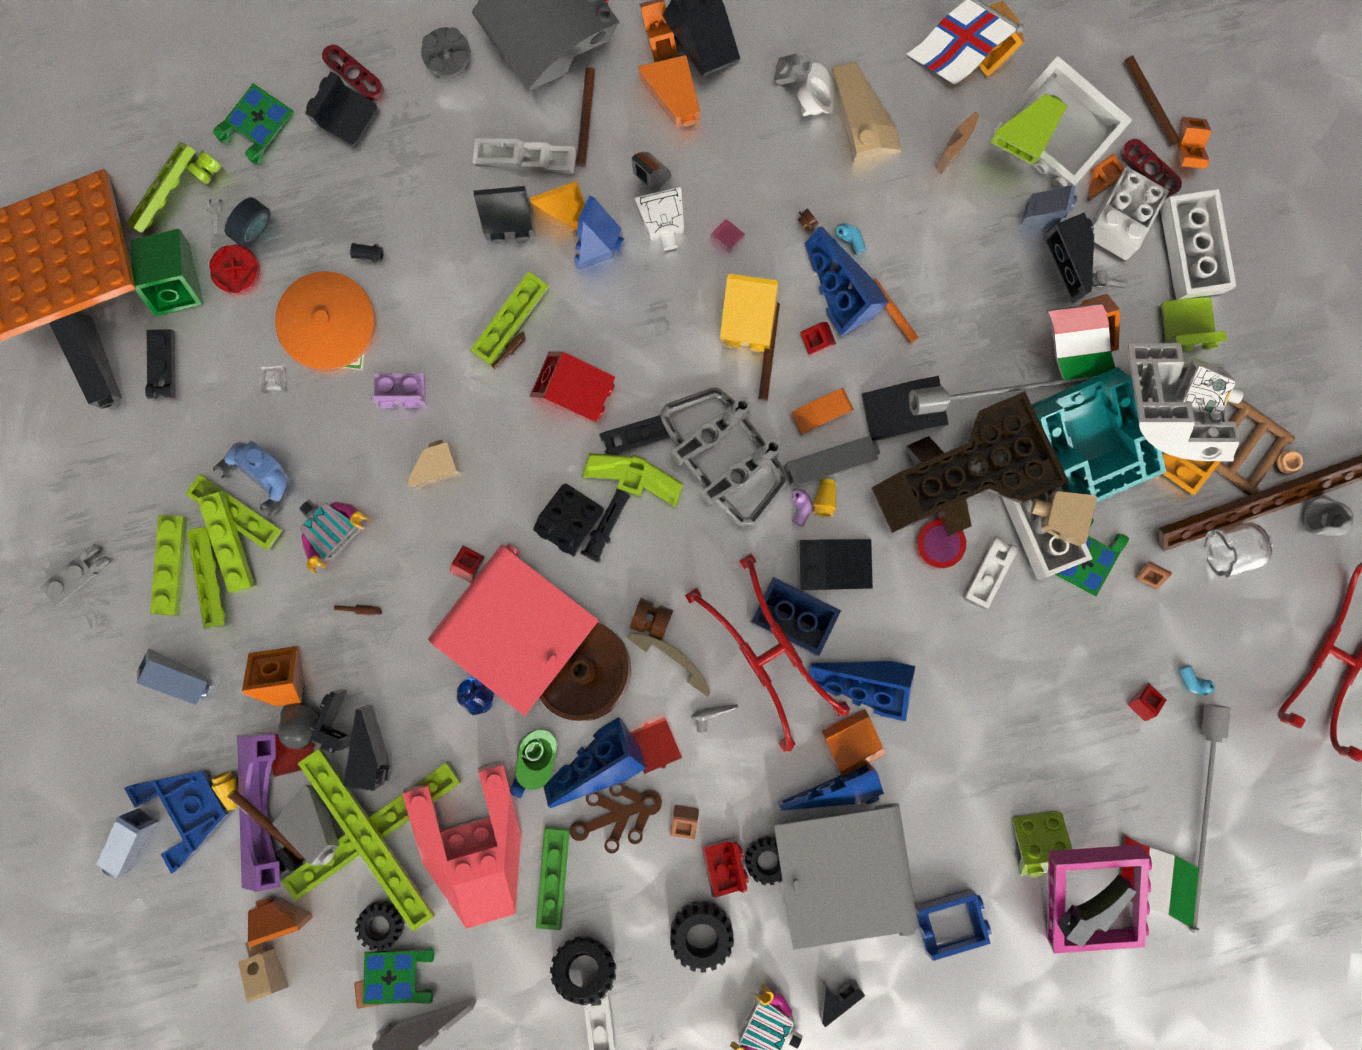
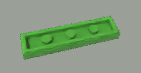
M544 827L536 928L561 930L570 834V828Z

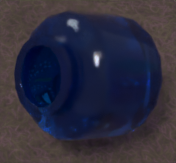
M472 678L464 680L458 686L456 699L458 704L469 714L479 715L490 710L494 693L479 680Z

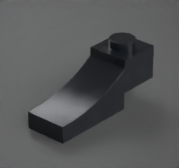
M1118 874L1104 890L1092 899L1078 906L1072 904L1067 912L1061 916L1058 926L1067 940L1083 947L1097 928L1105 932L1110 928L1137 891L1127 877Z

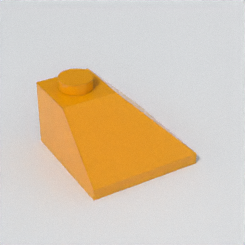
M1004 1L990 6L1020 25L1019 19ZM1015 32L995 47L982 61L979 67L987 77H990L1025 42L1023 33Z
M577 181L529 198L537 217L567 231L571 229L573 231L578 230V220L585 203Z

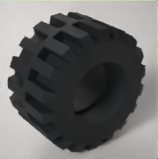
M696 901L692 902L690 907L688 905L682 907V912L678 911L675 915L670 931L671 950L674 951L676 960L680 959L683 967L690 966L691 971L695 972L696 968L701 969V973H705L706 968L710 967L712 971L716 970L717 964L722 966L726 962L725 958L730 957L732 953L731 948L734 946V934L730 918H727L726 912L723 909L719 910L718 905L714 903L712 906L708 905V901H703V904H698ZM706 924L716 931L717 938L709 947L697 948L688 942V931L695 925Z
M586 936L585 938L574 937L575 940L564 942L565 945L559 947L556 950L558 952L557 955L552 958L553 966L550 967L552 984L555 986L557 993L571 1003L579 1005L598 1003V1000L604 999L608 991L612 990V984L614 980L616 981L615 969L617 968L614 957L600 941ZM583 955L592 957L598 965L596 979L586 987L575 985L569 976L571 964L575 959Z

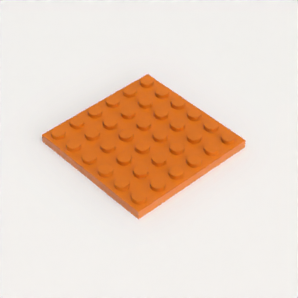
M105 169L0 208V341L136 289L110 176Z

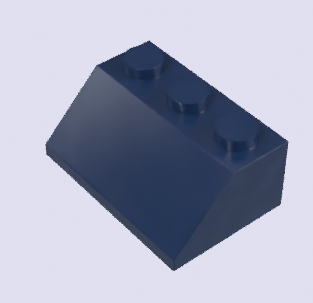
M772 577L763 596L776 623H779L791 644L815 656H820L841 610ZM758 603L749 623L774 635Z

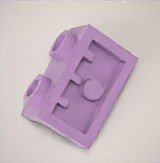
M374 373V396H371V401L378 404L379 408H393V404H403L404 408H418V404H425L426 375L424 373Z

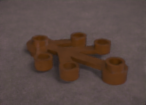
M623 783L618 784L622 788L621 792H613V786L609 787V792L614 797L622 795L635 802L628 806L606 798L598 791L591 793L598 796L597 802H591L589 795H586L588 805H598L612 812L588 822L583 819L575 820L570 826V835L574 840L582 841L588 837L589 832L616 822L611 836L606 839L604 844L605 850L613 854L619 849V840L629 817L639 813L635 827L628 832L629 842L638 844L642 841L643 829L649 815H654L661 809V796L654 790H645L642 793L624 786ZM646 799H652L654 805L647 807L644 802ZM582 827L584 834L577 835L575 828ZM638 832L640 834V838L638 840H633L631 838V833ZM609 841H614L617 844V847L615 849L608 848L607 843Z

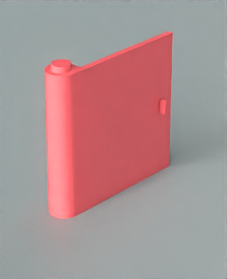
M508 543L506 546L503 544L499 546L429 636L428 641L519 713L526 716L599 619L522 561L518 556L520 551Z

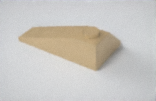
M853 62L832 67L853 162L901 152L896 126L858 64Z

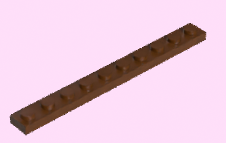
M1362 455L1160 527L1159 546L1164 552L1361 481Z

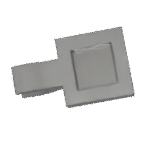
M797 54L780 57L776 65L774 82L779 85L796 82L798 74L811 72L813 62H803L804 57Z

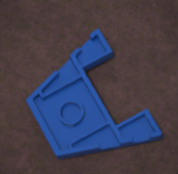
M205 770L132 784L124 788L135 808L159 796L183 841L160 854L171 874L180 869L229 814L212 789L211 785L213 783Z

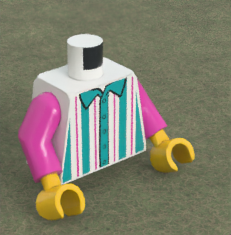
M762 984L761 988L764 990V993L759 991L758 995H754L756 999L738 1034L739 1043L742 1045L739 1046L736 1042H731L730 1047L734 1050H782L784 1044L797 1050L803 1035L792 1030L794 1025L792 1009L782 994L769 990L765 984Z

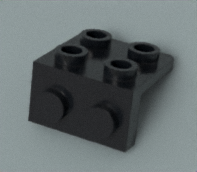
M330 71L329 75L320 82L319 91L316 96L307 103L305 114L316 126L348 145L355 146L376 114L378 106L373 101L347 87L338 75Z
M562 484L539 514L533 531L541 538L549 540L558 546L562 552L569 553L574 557L587 534L603 514L604 508L570 485Z
M343 689L331 691L330 694L324 696L320 708L323 709L320 717L315 718L310 728V732H313L310 740L321 744V749L331 753L350 747L351 735L332 728L346 695V690Z

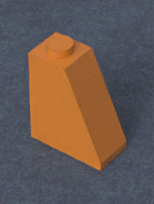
M686 55L638 66L640 81L676 126H691L700 120V109Z

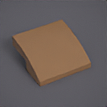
M977 112L973 113L956 128L947 143L949 148L944 151L935 166L941 174L954 162L973 133L979 118Z

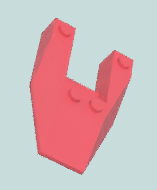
M502 761L478 768L490 815L486 818L441 830L429 782L403 790L408 817L422 863L466 929L516 913L521 832Z

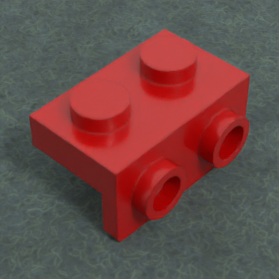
M726 839L701 847L713 897L716 898L736 891L742 893L748 891L747 884L749 883V878L746 870L743 869L741 861L743 859V850L737 841Z

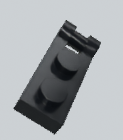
M172 329L146 330V397L148 399H157L158 396L174 398L175 331ZM158 380H164V385L158 386Z
M661 415L599 434L601 441H604L606 447L604 452L609 455H619L671 439L661 421ZM620 436L622 445L615 446L613 438Z

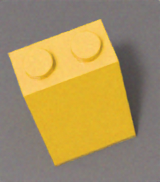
M728 274L720 334L721 343H725V347L739 349L740 346L750 347L749 350L754 352H764V349H770L779 296L778 280Z

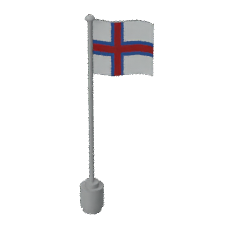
M965 0L946 15L922 43L906 54L955 85L970 75L995 47L1015 32H1023L1024 25L1022 23L1020 25L980 0Z

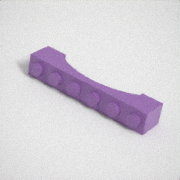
M255 733L238 735L239 793L268 818V783L272 762L276 760L275 734ZM239 808L242 888L258 892L280 887L279 861L276 860L270 834Z

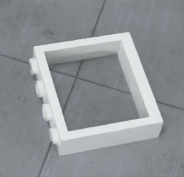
M1057 56L999 121L994 130L997 131V129L1010 121L1049 77L1056 81L1113 130L1074 175L1045 150L1043 151L1040 158L1034 164L1035 169L1041 174H1046L1050 177L1056 187L1059 185L1062 188L1071 185L1075 186L1130 124L1132 119Z

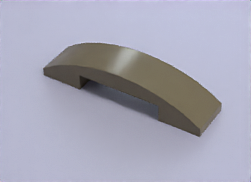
M640 633L628 634L626 638L645 652L653 644L690 671L692 674L687 682L705 696H709L710 690L703 675L681 651L669 643Z

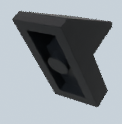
M823 981L820 1018L825 1028L865 997L857 981L842 986L837 996L826 982Z

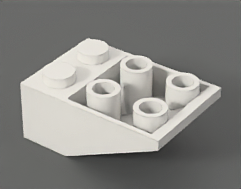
M1126 166L1092 220L1094 242L1127 261L1140 248L1169 190Z

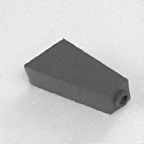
M867 436L789 461L783 467L790 488L793 490L878 460L877 455L880 454V450L876 440L872 441L871 436Z

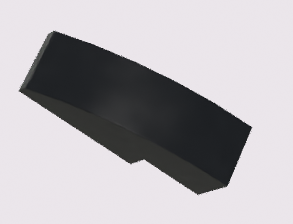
M640 152L631 158L633 174L651 190L654 187L659 190L672 176L671 171L650 152Z

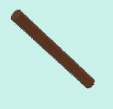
M1133 55L1128 57L1124 62L1170 145L1178 143L1180 139Z
M590 67L585 69L576 165L581 167L586 166L595 69Z
M778 302L770 349H764L758 400L768 401L780 303Z
M235 789L229 793L227 797L299 860L305 861V858L279 832L270 819Z

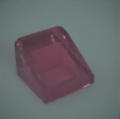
M725 219L712 232L710 239L730 254L745 233Z

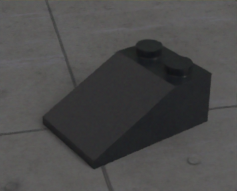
M722 0L670 1L662 16L701 76L736 63L741 59Z
M525 186L473 191L483 234L487 241L503 243L505 239L515 238L516 241H526L530 237L536 236L533 207Z
M1085 212L1057 223L1043 236L1072 304L1092 291L1094 226L1092 221L1086 217Z
M939 376L913 380L862 393L869 436H871L872 441L940 429L949 425L946 410L943 412L913 415L909 407L910 391L941 386Z
M871 539L798 540V589H873Z
M366 705L355 711L343 786L374 791L385 784V781L389 780L391 766H388L389 757L373 706Z

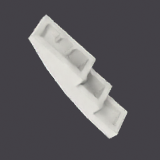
M475 138L472 162L474 164L507 169L574 174L577 150L573 146H550L548 143L523 142L521 139Z

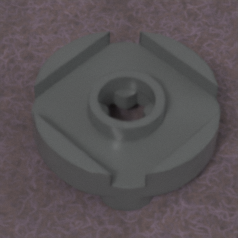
M438 28L425 35L422 40V60L431 73L443 79H452L460 76L466 70L465 67L471 60V49L467 39L457 28ZM445 48L453 50V52L449 53V58L440 55V52Z

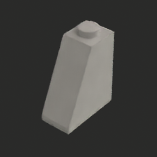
M304 785L272 823L310 865L327 864L333 859L334 852L340 846L327 806L312 785Z

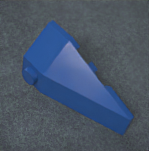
M589 195L578 220L577 236H579L575 250L580 251V255L576 254L574 263L576 268L580 270L612 258L615 251L619 252L625 240L622 237L623 234L620 226L599 202Z
M618 717L600 728L593 735L595 739L586 748L581 747L576 752L578 756L572 763L564 765L543 786L548 807L553 808L622 783L646 769L641 749L621 718Z

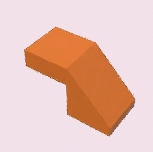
M651 0L640 3L643 24L654 62L677 56L673 31L662 16L666 10L665 1Z
M1182 116L1177 152L1181 166L1207 168L1210 160L1205 147L1212 131L1207 119Z
M841 388L791 412L801 435L827 422L836 420L854 409L844 388Z

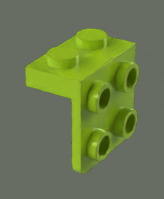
M1211 298L1171 300L1162 303L1161 310L1165 343H1181L1182 352L1185 353L1193 351V348L1202 347L1203 351L1217 349L1218 344L1227 341L1226 331L1215 332Z
M1049 812L1014 818L1013 826L1021 853V860L1018 865L1020 876L1039 877L1047 873L1049 851L1072 849L1065 820L1061 812Z

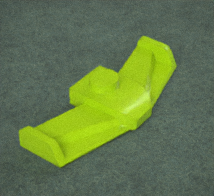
M589 453L581 476L583 478L619 480L617 489L640 497L643 488L675 508L683 487V483L649 463L647 459L636 455L623 456Z

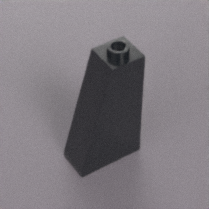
M78 311L49 322L88 404L100 409L114 406V402L122 399L93 318Z

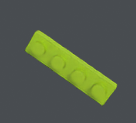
M182 142L177 144L126 222L127 225L140 233L150 228L154 221V214L165 205L167 201L166 196L169 191L179 184L181 173L193 162V155L196 152L194 149Z
M528 271L470 351L491 366L547 292L549 285Z
M198 474L185 495L197 502L196 498L224 491L237 531L263 549L270 550L283 530L203 474Z
M224 491L196 498L228 593L254 586L255 583Z
M158 515L150 614H179L186 529L185 516Z
M198 527L187 531L203 629L224 625L225 612L220 602L221 588L216 579V561L212 555V543L207 528Z

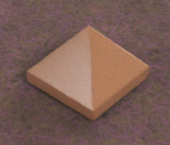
M1149 561L1136 575V579L1158 589L1171 576L1172 572Z

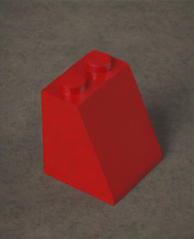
M548 351L529 397L586 421L597 422V419H600L604 413L605 406L603 405L606 398L614 390L615 384L613 382L615 376L565 352Z

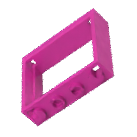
M1141 845L1049 851L1047 940L1054 954L1145 947L1146 936L1149 935L1146 919L1147 915L1150 914V905L1147 899L1148 893L1151 892L1149 870H1152V860ZM1134 866L1133 887L1137 893L1133 897L1132 928L1113 929L1106 932L1103 930L1095 931L1083 947L1067 940L1058 926L1061 916L1065 913L1066 871Z

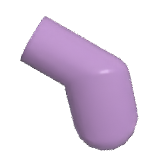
M796 489L792 493V499L798 511L792 522L803 527L813 507L808 493L805 490Z

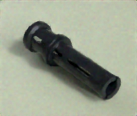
M616 489L597 529L593 530V532L591 531V538L585 550H581V555L600 564V557L606 545H609L611 542L609 536L630 498L629 494Z

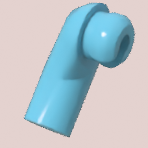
M842 223L835 228L836 236L850 242L855 254L867 250L861 232L857 227Z
M1191 665L1179 669L1189 691L1199 695H1208L1214 692V682L1196 677Z

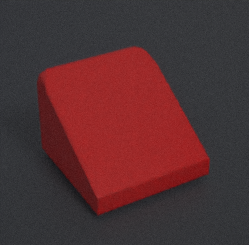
M820 322L800 332L809 355L836 345L828 322Z
M463 545L451 563L450 573L471 583L485 556Z
M1147 683L1130 700L1128 706L1144 721H1148L1157 717L1167 699L1150 683Z

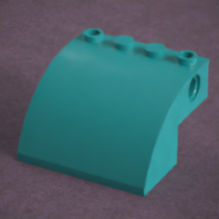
M1119 367L1031 404L1068 478L1069 483L1061 486L1063 492L1097 496L1096 502H1099L1166 472L1162 451L1149 443L1140 430L1132 377Z

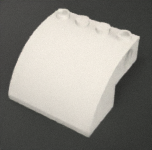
M1129 343L1127 348L1140 430L1147 441L1157 449L1183 459L1233 461L1239 445L1236 422H1228L1225 407L1223 412L1219 414L1193 412L1192 402H1174V398L1190 364L1184 363L1181 343ZM1209 363L1225 370L1224 363Z

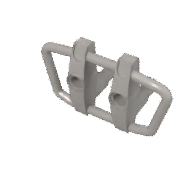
M716 387L666 404L661 411V421L676 446L670 455L678 466L685 463L704 488L699 494L707 506L717 502L742 527L755 525L787 483L782 466L776 458L782 448L781 443L776 444L779 440L771 438L765 443L747 419L750 415L748 411L751 408V402L746 403L748 398L739 397L734 401L724 391ZM713 397L717 398L728 408L720 416L703 424L685 441H683L670 417L674 411ZM740 424L757 447V450L740 462L733 464L712 483L693 457L712 448L716 442ZM709 432L712 436V441H705L701 433ZM769 464L777 482L749 517H744L724 496L735 489L741 488L752 476ZM732 471H736L741 475V482L732 479Z

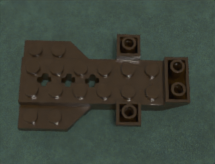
M1024 391L980 410L976 415L966 444L944 453L930 436L907 445L906 449L914 466L873 486L871 490L891 533H895L920 520L937 514L949 537L972 526L967 500L989 491L1022 504L1069 483ZM1025 446L1026 450L1022 453V451H1018L1017 447ZM1002 455L1004 460L1000 463L995 461L994 457ZM972 463L975 466L979 465L981 467V470L978 471L979 473L971 469Z

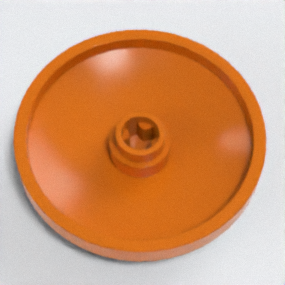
M321 271L299 278L286 289L276 309L275 327L282 347L293 359L309 368L329 371L346 367L364 354L371 344L375 333L376 316L372 301L359 284L345 275Z

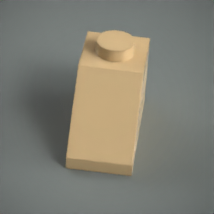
M437 440L429 443V448L423 449L407 480L408 486L415 488L460 472L450 443Z

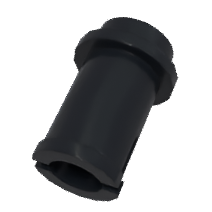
M352 243L350 256L352 259L372 260V263L376 264L377 262H382L384 250L378 244L370 246Z

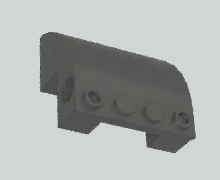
M479 0L472 10L473 16L528 92L566 75L575 56L610 41L617 25L620 23L604 0Z

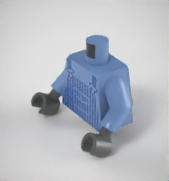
M252 440L248 444L244 442L233 444L224 456V459L213 467V471L219 468L223 472L221 478H224L233 470V465H235L269 493L270 499L260 504V510L263 511L267 508L269 511L268 516H271L281 508L279 501L286 488L288 476L279 462Z

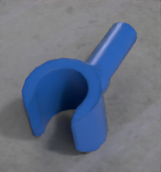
M515 776L510 787V793L521 798L526 788L520 785Z

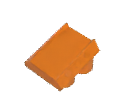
M866 709L856 712L838 723L829 724L826 729L822 730L824 740L842 777L886 755Z

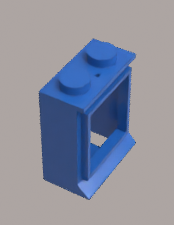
M971 889L928 903L915 905L924 948L932 961L991 944L988 936L992 934L987 919L984 920L982 910L985 909L981 896ZM965 903L974 934L937 945L928 914Z

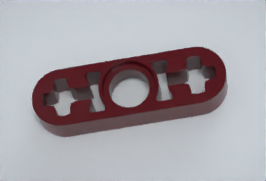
M329 45L324 48L322 59L327 67L358 93L371 101H377L383 96L384 87L381 81L338 45ZM332 54L338 55L343 62L342 67L337 61L330 59ZM352 67H356L360 71L358 77L354 79L347 77V71ZM366 80L371 86L375 85L377 90L375 92L369 91L366 85L363 84V81Z
M1131 139L1123 145L1120 150V157L1132 170L1165 188L1164 186L1168 181L1173 183L1171 188L1168 189L1169 193L1166 198L1175 195L1181 189V178L1141 140ZM1134 147L1137 151L1131 156L1129 152ZM1143 156H1145L1146 158L1140 164H1138L1137 162ZM1148 162L1155 164L1157 168L1156 174H1148L1145 171V164ZM1161 173H1163L1164 175L1161 177V179L1156 181L1155 179L1159 175H1161Z

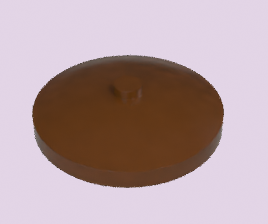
M597 622L539 697L545 707L561 718L577 722L595 720L612 711L624 697L631 678V660L622 639L613 630Z

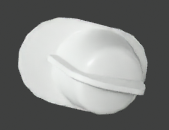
M813 63L811 72L807 73V80L799 88L797 94L801 103V114L804 116L809 114L815 116L823 112L830 114L833 112L834 83L832 77L823 65Z

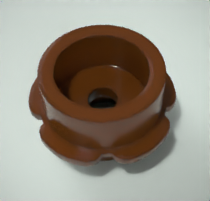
M808 208L803 212L799 211L801 215L797 219L806 231L809 228L814 231L819 222Z

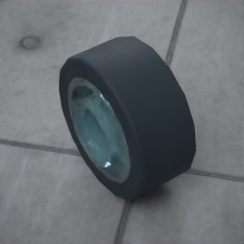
M253 197L244 199L233 209L226 221L224 229L226 236L242 247L251 245L266 229L270 221V209Z

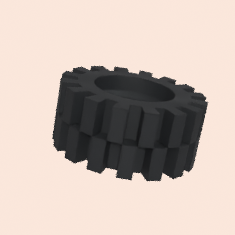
M766 836V838L759 837L746 850V868L749 875L757 883L759 881L762 885H766V883H770V886L775 885L774 882L778 881L780 883L782 881L776 838L774 837L773 839L770 836ZM771 851L776 854L778 862L773 869L765 870L759 866L758 859L763 852Z
M376 901L372 905H368L360 913L356 920L355 932L359 933L357 936L358 941L360 939L363 940L362 946L368 945L370 946L369 950L373 951L377 948V951H382L384 948H390L399 939L405 923H402L404 919L400 916L399 911L394 908L392 902L386 904L387 901H382L381 903ZM380 916L388 921L389 930L386 934L378 935L372 931L371 921L373 918Z

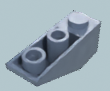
M1071 185L1033 193L1026 200L1021 224L1050 231L1057 223H1060L1062 218L1067 216L1069 211H1073L1077 202V196L1074 195L1076 186Z

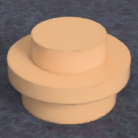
M1285 450L1277 457L1276 464L1282 473L1288 475L1295 474L1301 469L1303 458L1295 450Z

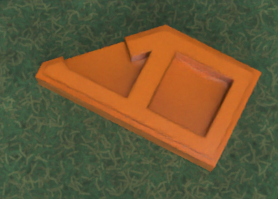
M1114 153L1091 170L1087 195L1088 201H1091L1116 183L1125 169Z

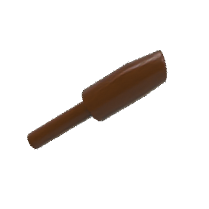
M524 332L518 334L505 347L506 351L492 365L494 369L509 354L512 355L525 341Z
M357 604L355 607L334 605V610L353 611L355 614L360 615L382 614V610L377 606Z

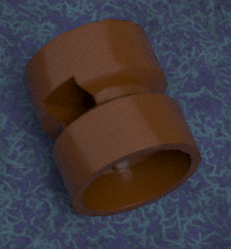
M640 598L629 628L639 632L647 630L650 636L662 640L673 610L662 605L656 608L654 602ZM647 614L654 616L652 622L645 620Z

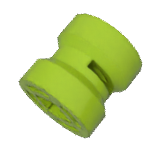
M202 150L198 154L197 161L190 163L186 169L207 185L211 181L213 173L219 172L222 166Z

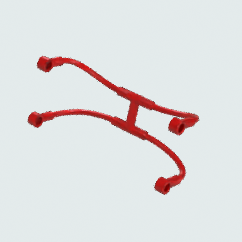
M751 553L739 562L744 569L747 567L749 569L761 609L771 626V632L779 643L757 657L748 642L745 643L728 620L701 598L702 595L698 588L684 596L689 603L696 601L709 611L740 645L739 649L763 687L766 686L777 709L785 738L779 741L778 744L783 752L792 751L796 743L791 737L788 721L780 699L771 684L772 680L766 673L763 665L785 652L792 665L797 667L806 681L833 706L832 709L838 717L848 715L850 707L846 701L838 703L802 665L803 661L768 609L754 567V563L757 561Z
M1362 562L1358 564L1352 574L1335 625L1331 626L1312 661L1311 669L1283 703L1277 714L1282 723L1301 729L1306 719L1295 713L1286 714L1285 712L1309 684L1317 670L1321 669L1327 656L1330 654L1350 665L1342 680L1343 684L1333 707L1330 722V740L1333 748L1341 756L1351 758L1357 762L1362 761V750L1353 746L1339 745L1337 740V722L1344 696L1349 685L1352 686L1362 667V645L1354 657L1334 646V643L1342 630L1341 626L1346 617L1357 580L1362 572Z

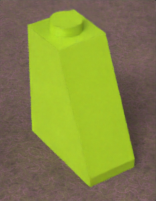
M1044 94L997 129L990 143L1034 165L1043 153L1068 105L1063 103L1057 96Z

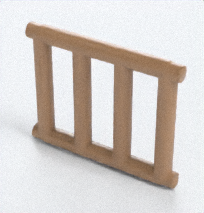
M1242 399L1239 404L1229 402L1238 408L1229 422H1236V427L1238 428L1245 416L1248 415L1258 422V425L1229 466L1220 462L1215 470L1252 495L1259 491L1257 488L1258 484L1286 444H1291L1295 440V436ZM1268 429L1279 438L1248 481L1236 472Z

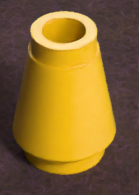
M821 479V484L812 505L815 515L832 517L834 511L837 510L836 481Z
M226 771L211 778L213 783L211 787L223 806H225L226 811L237 808L238 806L227 797L234 789L238 792L236 776L232 775L231 771Z

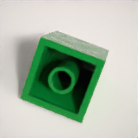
M180 229L131 240L132 274L136 287L135 290L155 316L203 305L190 244Z

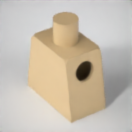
M1057 491L1049 495L1047 502L1035 499L1031 507V514L1043 517L1041 525L1043 531L1073 545L1080 546L1087 542L1097 496Z
M246 942L245 946L249 958L239 961V968L247 1003L288 988V983L276 951L272 949L264 952L262 943L249 947L248 942Z

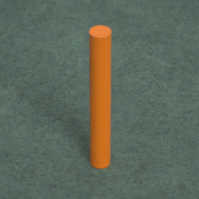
M874 278L873 280L889 301L885 306L886 310L909 342H914L919 338L879 281Z

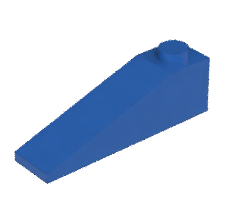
M818 227L805 242V246L813 271L817 272L821 286H819L820 292L825 295L828 308H826L828 317L840 335L843 336L873 319L889 301L877 283L823 227Z
M893 661L811 663V677L826 692L835 696L842 694L853 699L852 703L857 706L861 704L874 709L873 713L901 721H906L916 666Z
M869 763L843 777L838 775L778 802L781 811L854 805L864 802L866 805L878 801L880 799L879 796L884 794L876 769Z

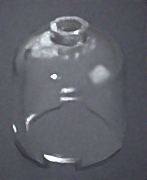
M1247 522L1209 531L1205 536L1204 547L1209 546L1211 557L1207 558V562L1213 572L1219 577L1226 576L1228 578L1265 566L1271 558L1273 542L1263 527Z

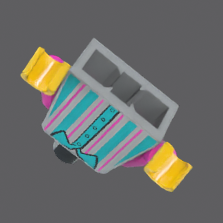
M310 500L303 503L299 511L307 520L300 526V529L303 532L301 539L308 560L307 568L315 575L318 574L316 572L318 565L326 568L327 564L321 558L323 560H331L360 529H364L361 525L362 520L366 519L369 521L370 517L361 513L353 505L336 501L331 504L324 502L319 508Z

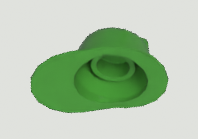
M544 729L534 730L524 736L518 743L515 775L523 788L537 790L545 786L550 780L557 751V742L549 731Z

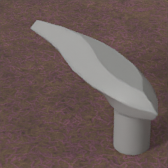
M726 705L695 712L691 718L697 722V732H707L706 720L728 713L738 708V705Z

